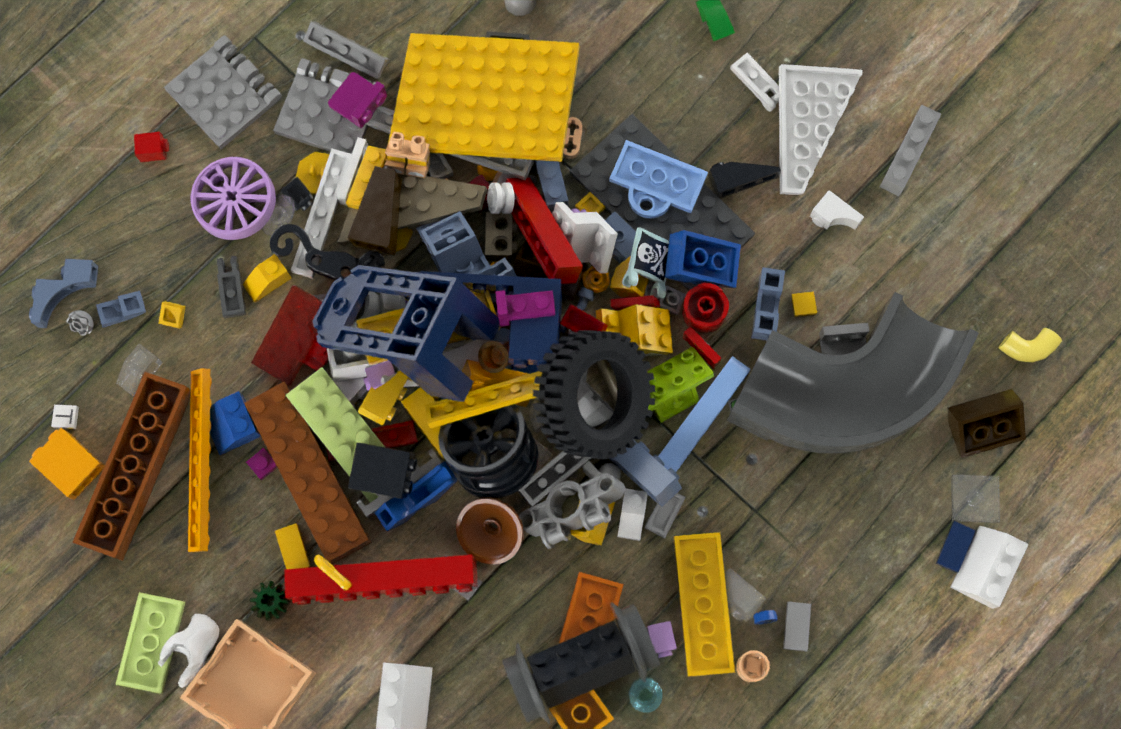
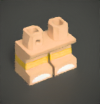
M393 132L385 154H387L385 166L395 169L397 174L404 175L406 170V175L426 178L430 167V144L425 143L423 136L416 135L409 141L404 140L402 133Z

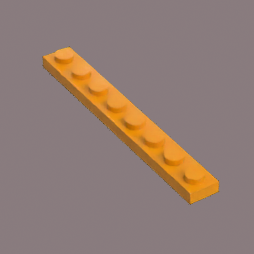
M206 368L191 371L188 552L208 551L210 542L208 535L210 513L208 507L210 498L209 476L211 473L209 466V454L211 452L209 434L211 430L210 408L212 402L210 399V387L212 378L210 376V369Z

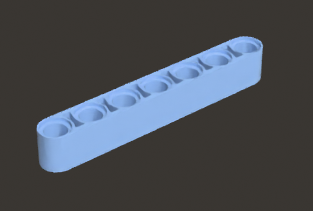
M732 356L659 454L658 457L664 462V467L667 470L672 468L677 472L751 371L749 367Z

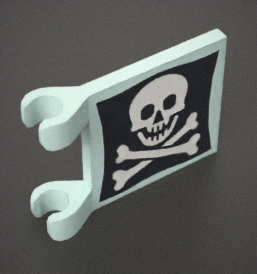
M637 228L628 270L623 277L622 284L626 287L636 286L638 284V275H641L655 282L650 296L654 295L657 299L664 298L666 296L665 273L669 241L645 229Z

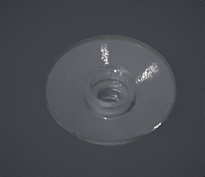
M285 194L276 196L274 211L268 222L262 227L265 234L272 236L273 232L280 226L291 224L295 213V205L291 197Z

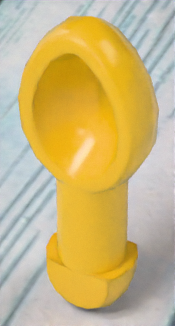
M318 554L315 556L314 561L316 565L341 588L348 590L351 587V582L342 576L329 561Z

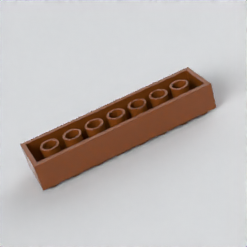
M144 372L72 543L123 561L189 403L190 389L187 386Z
M284 381L244 404L325 559L333 565L372 542L311 427L286 397V394L291 389Z

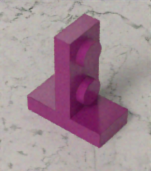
M553 290L507 296L505 291L496 292L500 326H508L510 320L555 316Z

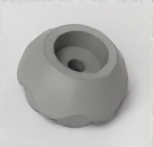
M77 310L68 314L69 317L66 322L69 323L72 331L79 332L81 336L92 332L94 326L93 319L88 313Z

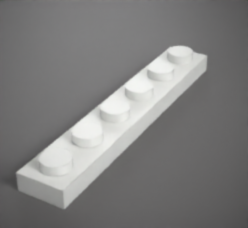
M331 149L304 229L313 247L320 251L323 250L339 202L337 195L352 155L336 149ZM300 241L291 272L313 279L315 273L306 266L305 254L307 252ZM314 258L312 264L318 265L320 258Z

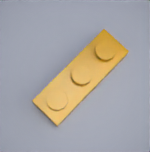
M373 146L367 147L346 201V205L349 208L359 209L374 167L383 168L385 166L386 149Z

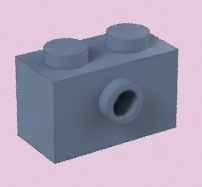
M614 211L605 221L618 234L612 256L617 262L621 263L631 256L636 231Z

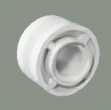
M491 183L487 192V204L490 213L499 214L502 212L503 214H510L513 211L515 201L512 184L502 183L500 186L499 183Z

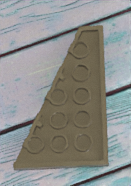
M406 173L404 175L398 174L402 180L398 230L407 227L412 229L418 225L441 221V218L449 217L461 211L462 215L467 212L482 210L488 190L486 186L428 176L420 178L408 176ZM349 209L338 240L342 246H347L346 243L351 242L347 237L358 209Z

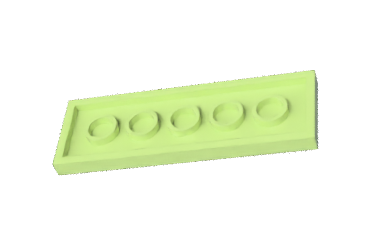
M323 367L286 394V397L349 476L351 475L357 442L385 447ZM361 491L370 503L378 498L375 493Z

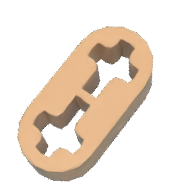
M570 117L563 151L565 159H574L579 155L582 138L581 121L578 118ZM571 124H575L577 128L574 130V136L570 135L569 127H571ZM569 141H573L574 149H572L571 153L567 152L566 149L568 148Z

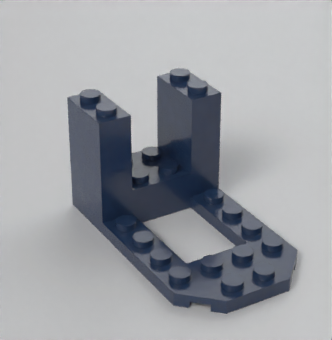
M358 265L351 270L352 274L344 279L340 277L332 283L313 319L314 327L318 332L316 336L318 344L324 348L388 359L430 396L460 402L465 401L473 381L442 353L453 331L461 337L493 342L500 328L499 318L462 282L454 277ZM369 291L410 297L392 334L351 327Z
M428 271L416 272L457 278L468 289H472L476 293L495 290V292L505 291V294H509V291H512L513 295L553 290L555 316L511 320L509 363L512 364V370L528 374L538 372L539 364L547 363L543 359L545 353H553L550 347L553 344H559L562 311L561 279ZM489 293L494 308H497L496 294Z

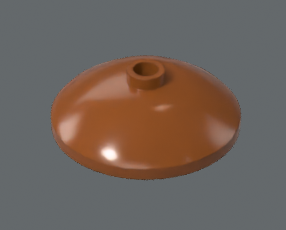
M484 497L471 501L462 509L456 522V534L463 550L468 555L472 554L477 561L485 564H500L508 561L518 552L523 542L524 531L520 517L510 505L496 498ZM491 523H495L497 528H494Z

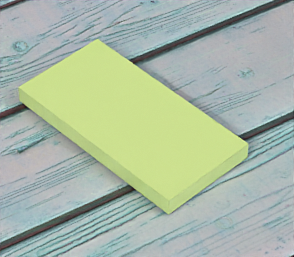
M139 592L116 685L163 694L173 653L162 667L158 664V661L160 660L161 650L171 636L178 633L185 601Z

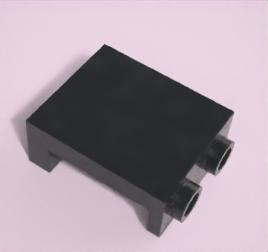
M357 442L348 488L401 499L407 498L413 488V481H410L411 475L417 466L415 453Z

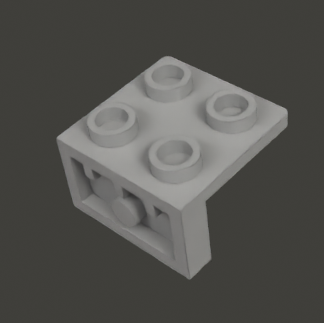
M868 323L822 327L819 332L821 353L826 355H845L860 349L866 344L865 337L869 333Z

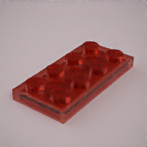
M292 285L251 363L278 380L285 381L287 385H291L318 335L313 319L323 301L300 287Z

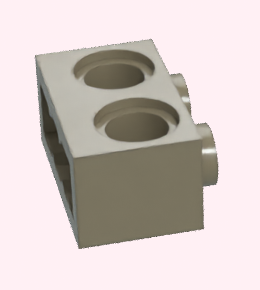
M486 212L485 257L487 261H500L503 258H506L507 261H513V254H517V241H513V233H517L518 225L513 220L511 213L503 214L500 212L499 214H491ZM499 223L508 225L504 230L496 228ZM499 244L507 246L504 251H498L495 248Z

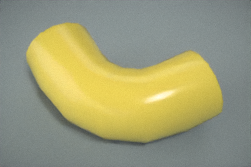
M1043 328L1033 340H1025L1012 331L998 348L1017 361L1033 363L1046 359L1056 350L1062 339L1057 333L1048 328Z

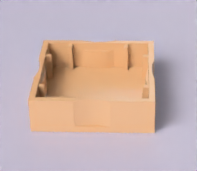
M236 619L216 646L211 659L199 670L180 698L204 716L220 723L225 729H278L316 675V672L244 621Z

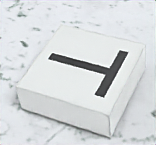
M54 404L51 427L76 429L79 407Z

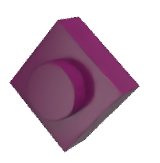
M262 448L246 462L261 481L277 468L273 458L265 448Z

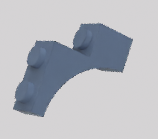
M65 259V266H62L61 269L63 280L36 279V285L32 288L33 307L29 311L31 323L38 328H47L52 311L63 298L77 290L96 287L98 266L92 260Z

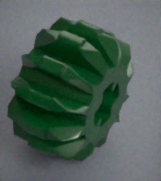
M269 581L267 587L264 583H260L261 591L253 589V593L257 595V598H250V602L257 604L252 606L251 610L254 612L259 610L257 617L262 618L265 615L267 621H271L272 614L276 619H280L278 611L286 613L287 609L282 606L283 604H290V600L283 599L285 597V590L281 591L283 585L279 583L275 586L273 581ZM268 596L275 598V601H272L274 603L272 606L265 603V601H268L266 599Z

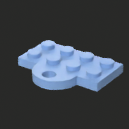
M626 140L609 182L629 189L628 201L631 209L643 218L652 219L665 214L670 206L692 213L708 172ZM643 201H649L653 207L645 211L641 209L640 204Z

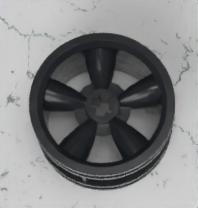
M515 404L441 425L438 437L440 451L453 470L460 485L473 496L496 499L507 497L524 487L536 471L539 460L538 446L527 427L521 411ZM511 429L517 432L516 438H502L501 431ZM471 450L477 454L473 466L462 463V458ZM497 450L505 454L499 460L491 462L490 455L496 453Z

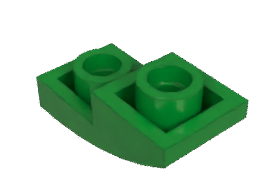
M720 0L696 1L702 21L707 22L713 41L735 33Z

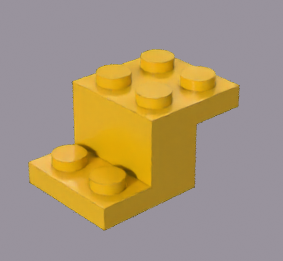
M634 305L620 311L602 308L596 310V318L608 325L606 331L618 332L622 334L621 336L631 338L630 342H636L639 345L638 351H643L645 354L668 355L673 353L668 309Z

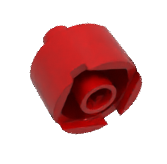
M701 283L690 289L685 296L682 308L684 322L697 332H714L721 327L726 319L729 301L719 286L712 283ZM704 305L708 306L707 311L703 310Z

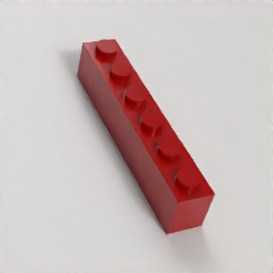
M507 178L505 183L512 184L515 196L511 214L547 277L550 279H561V284L576 283L583 265L548 209L546 202L542 199L537 187H535L531 178H526V181L519 178Z

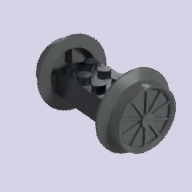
M612 602L610 606L616 623L613 620L527 657L533 671L532 674L519 643H516L515 655L503 659L502 662L527 723L541 717L548 724H551L539 691H541L547 708L550 709L631 674L636 670L643 683H646L647 671L660 666L646 627L634 604L620 609Z

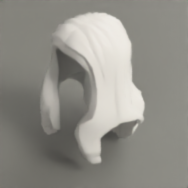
M194 614L189 626L185 630L171 636L163 646L160 660L158 661L161 667L173 651L181 652L187 656L189 665L179 679V687L183 688L190 684L205 664L210 651L219 637L220 630L218 625L207 615Z

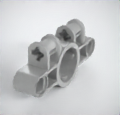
M608 473L601 474L580 485L574 481L560 482L550 491L546 501L520 513L519 517L523 525V531L535 537L541 535L544 545L551 549L558 542L570 540V530L585 527L590 531L594 529V526L602 522H610L611 515L608 504L619 500L624 495L625 486L621 481ZM579 492L580 504L574 514L563 519L561 508L567 497Z

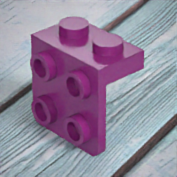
M351 72L329 99L328 105L331 109L362 129L370 121L377 108L384 103L387 93L385 86L377 81L373 85L357 73Z

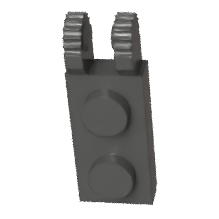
M231 256L232 272L227 273L223 258L217 259L219 273L217 278L224 318L247 315L241 273L236 256Z

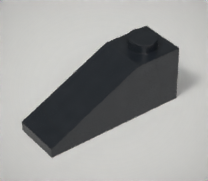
M719 162L711 167L708 177L715 194L719 198H723L777 179L781 169L777 166L739 162L724 164V162Z

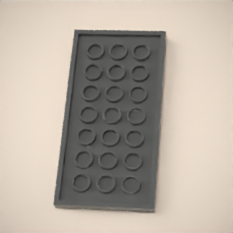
M633 114L570 170V174L588 192H591L610 214L615 211L635 231L640 227L669 241L670 234L686 230L741 244V248L755 235V232L705 184H703L692 213L670 206L665 214L657 218L649 219L637 215L629 205V189L609 182L626 140L676 160L679 159ZM643 201L640 204L641 209L645 211L653 207L649 201ZM679 281L688 291L699 285Z

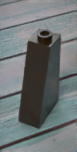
M374 167L347 238L355 247L395 256L402 180L396 173V170L391 167Z

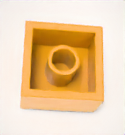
M594 690L549 709L562 729H601L614 720Z

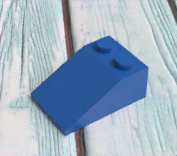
M686 230L670 234L665 278L685 283H712L719 287L736 288L741 244Z

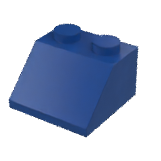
M239 391L218 400L210 408V435L219 455L261 437L244 404L246 400Z

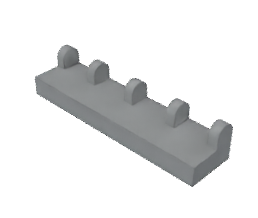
M310 22L303 42L376 79H380L384 68L390 62L389 58L383 57L373 52V50L355 43V41L320 25L318 22Z
M432 449L428 452L433 459L421 467L417 464L416 471L412 473L410 481H413V484L442 463ZM377 494L378 498L365 506L362 500L357 501V504L366 517L370 518L384 502L394 497Z

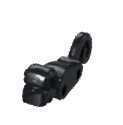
M294 224L280 226L273 232L270 238L269 245L272 253L278 257H287L293 251V240L287 238L285 240L286 246L279 248L278 241L280 237L286 233L298 236L307 252L305 254L306 266L312 272L334 281L340 277L342 279L346 278L341 275V271L347 269L351 272L358 265L378 268L385 267L384 257L380 252L370 250L360 258H355L347 252L320 251L313 247L307 233L301 227ZM314 258L322 260L319 265L312 264Z

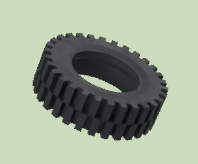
M581 330L568 334V337L558 339L560 344H553L550 347L553 353H545L543 356L547 363L539 364L537 369L542 372V376L535 377L534 383L539 384V390H533V397H539V402L533 403L534 410H540L541 414L536 416L537 422L545 423L540 428L542 433L550 434L546 439L550 443H556L554 447L558 450H564V453L595 459L615 458L617 454L626 453V448H632L636 445L633 439L640 440L643 436L639 430L647 429L649 423L645 421V418H651L653 411L648 410V407L655 404V398H650V392H655V385L649 384V381L654 379V375L646 371L651 365L649 361H642L646 355L643 351L637 350L639 345L636 342H630L631 338L621 336V333L612 331ZM600 360H607L616 377L617 401L610 420L601 430H597L587 424L580 413L578 388L582 376L592 364Z

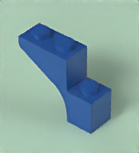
M443 462L414 483L412 492L407 498L394 497L384 502L375 514L388 532L406 523L417 511L437 502L458 480L446 462Z

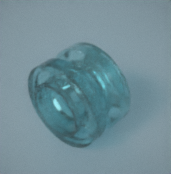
M646 677V683H643L641 678H638L631 684L629 698L633 707L638 711L652 712L662 702V690L654 679ZM647 688L652 691V696L649 700L639 698V693L642 689Z

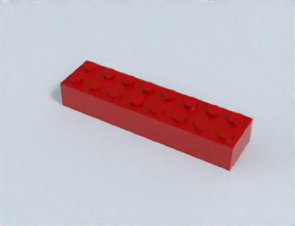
M472 554L333 565L342 576L351 582V587L348 590L341 588L319 567L284 569L285 598L292 600V603H297V605L311 604V600L320 601V603H333L334 598H339L343 601H356L357 596H363L367 600L380 599L382 594H386L389 598L403 597V593L407 592L413 596L426 595V591L432 590L436 594L450 593L449 589L455 588L459 592L473 591L472 587H478L477 562Z

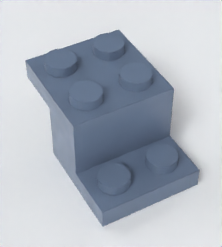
M461 211L420 231L440 272L494 274L490 264L483 255L476 235Z

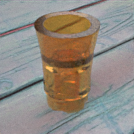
M488 341L484 343L478 352L480 366L489 373H498L506 366L511 365L509 363L510 342Z

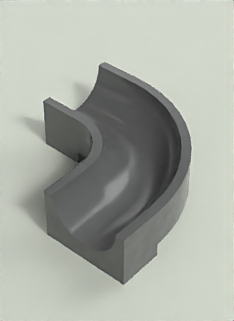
M897 292L892 295L885 305L867 343L849 354H822L772 330L727 421L766 441L771 439L802 451L840 454L874 448L907 432L942 401L961 372L979 332L973 329L958 331L936 325L909 309L903 301V295Z

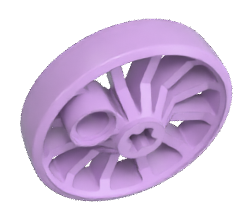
M227 157L211 163L197 176L191 190L192 210L200 225L213 236L226 240L243 239L258 232L270 219L276 202L275 188L268 174L253 161L241 157ZM233 167L231 181L224 174L223 169ZM240 168H249L247 172L244 174V176L241 178V180L238 182ZM256 173L263 177L247 186ZM220 181H224L222 187H216ZM206 184L210 186L215 193H201L204 185ZM263 187H267V195L251 194ZM199 201H215L199 209ZM264 202L265 206L262 212L249 205V203ZM218 210L209 223L203 220L206 215ZM243 210H247L257 216L249 225ZM237 213L243 228L233 230L234 216ZM227 215L225 230L217 229V225Z

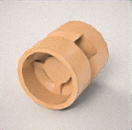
M757 650L742 654L736 663V671L739 677L747 682H757L764 679L770 669L767 657Z

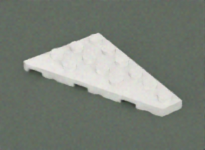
M786 64L779 66L780 194L802 195L808 181L812 177L814 169L822 157L828 141L833 135L835 127L849 102L848 100L853 94L859 78L862 76V70Z

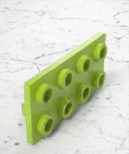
M694 347L647 371L654 375V379L650 380L649 384L655 385V392H650V398H655V404L649 405L648 410H655L657 418L662 423L699 402L700 399L696 386L714 377V373Z

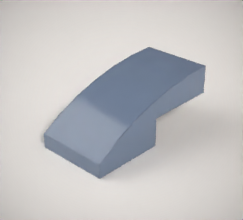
M140 291L120 295L116 300L96 304L102 328L146 313Z

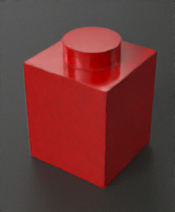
M161 132L134 134L135 156L140 162L167 160L166 152H169L168 140L163 137Z

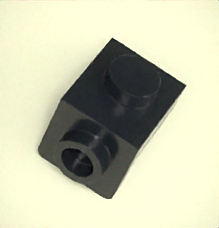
M296 177L280 190L296 211L301 209L304 212L313 204L311 200L314 196L299 177Z

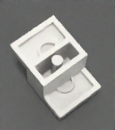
M556 202L552 215L581 263L590 262L599 273H608L618 235L617 232L597 212L573 213L564 202Z

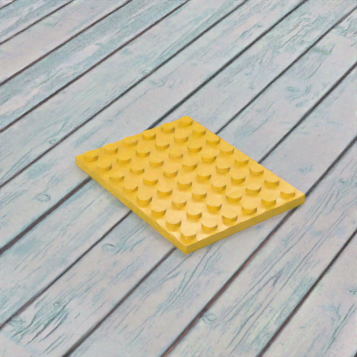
M410 33L389 140L393 132H399L404 135V140L409 141L416 135L423 136L425 143L430 144V153L562 162L580 51L579 43Z

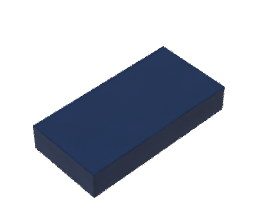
M953 521L935 564L958 573L976 530Z

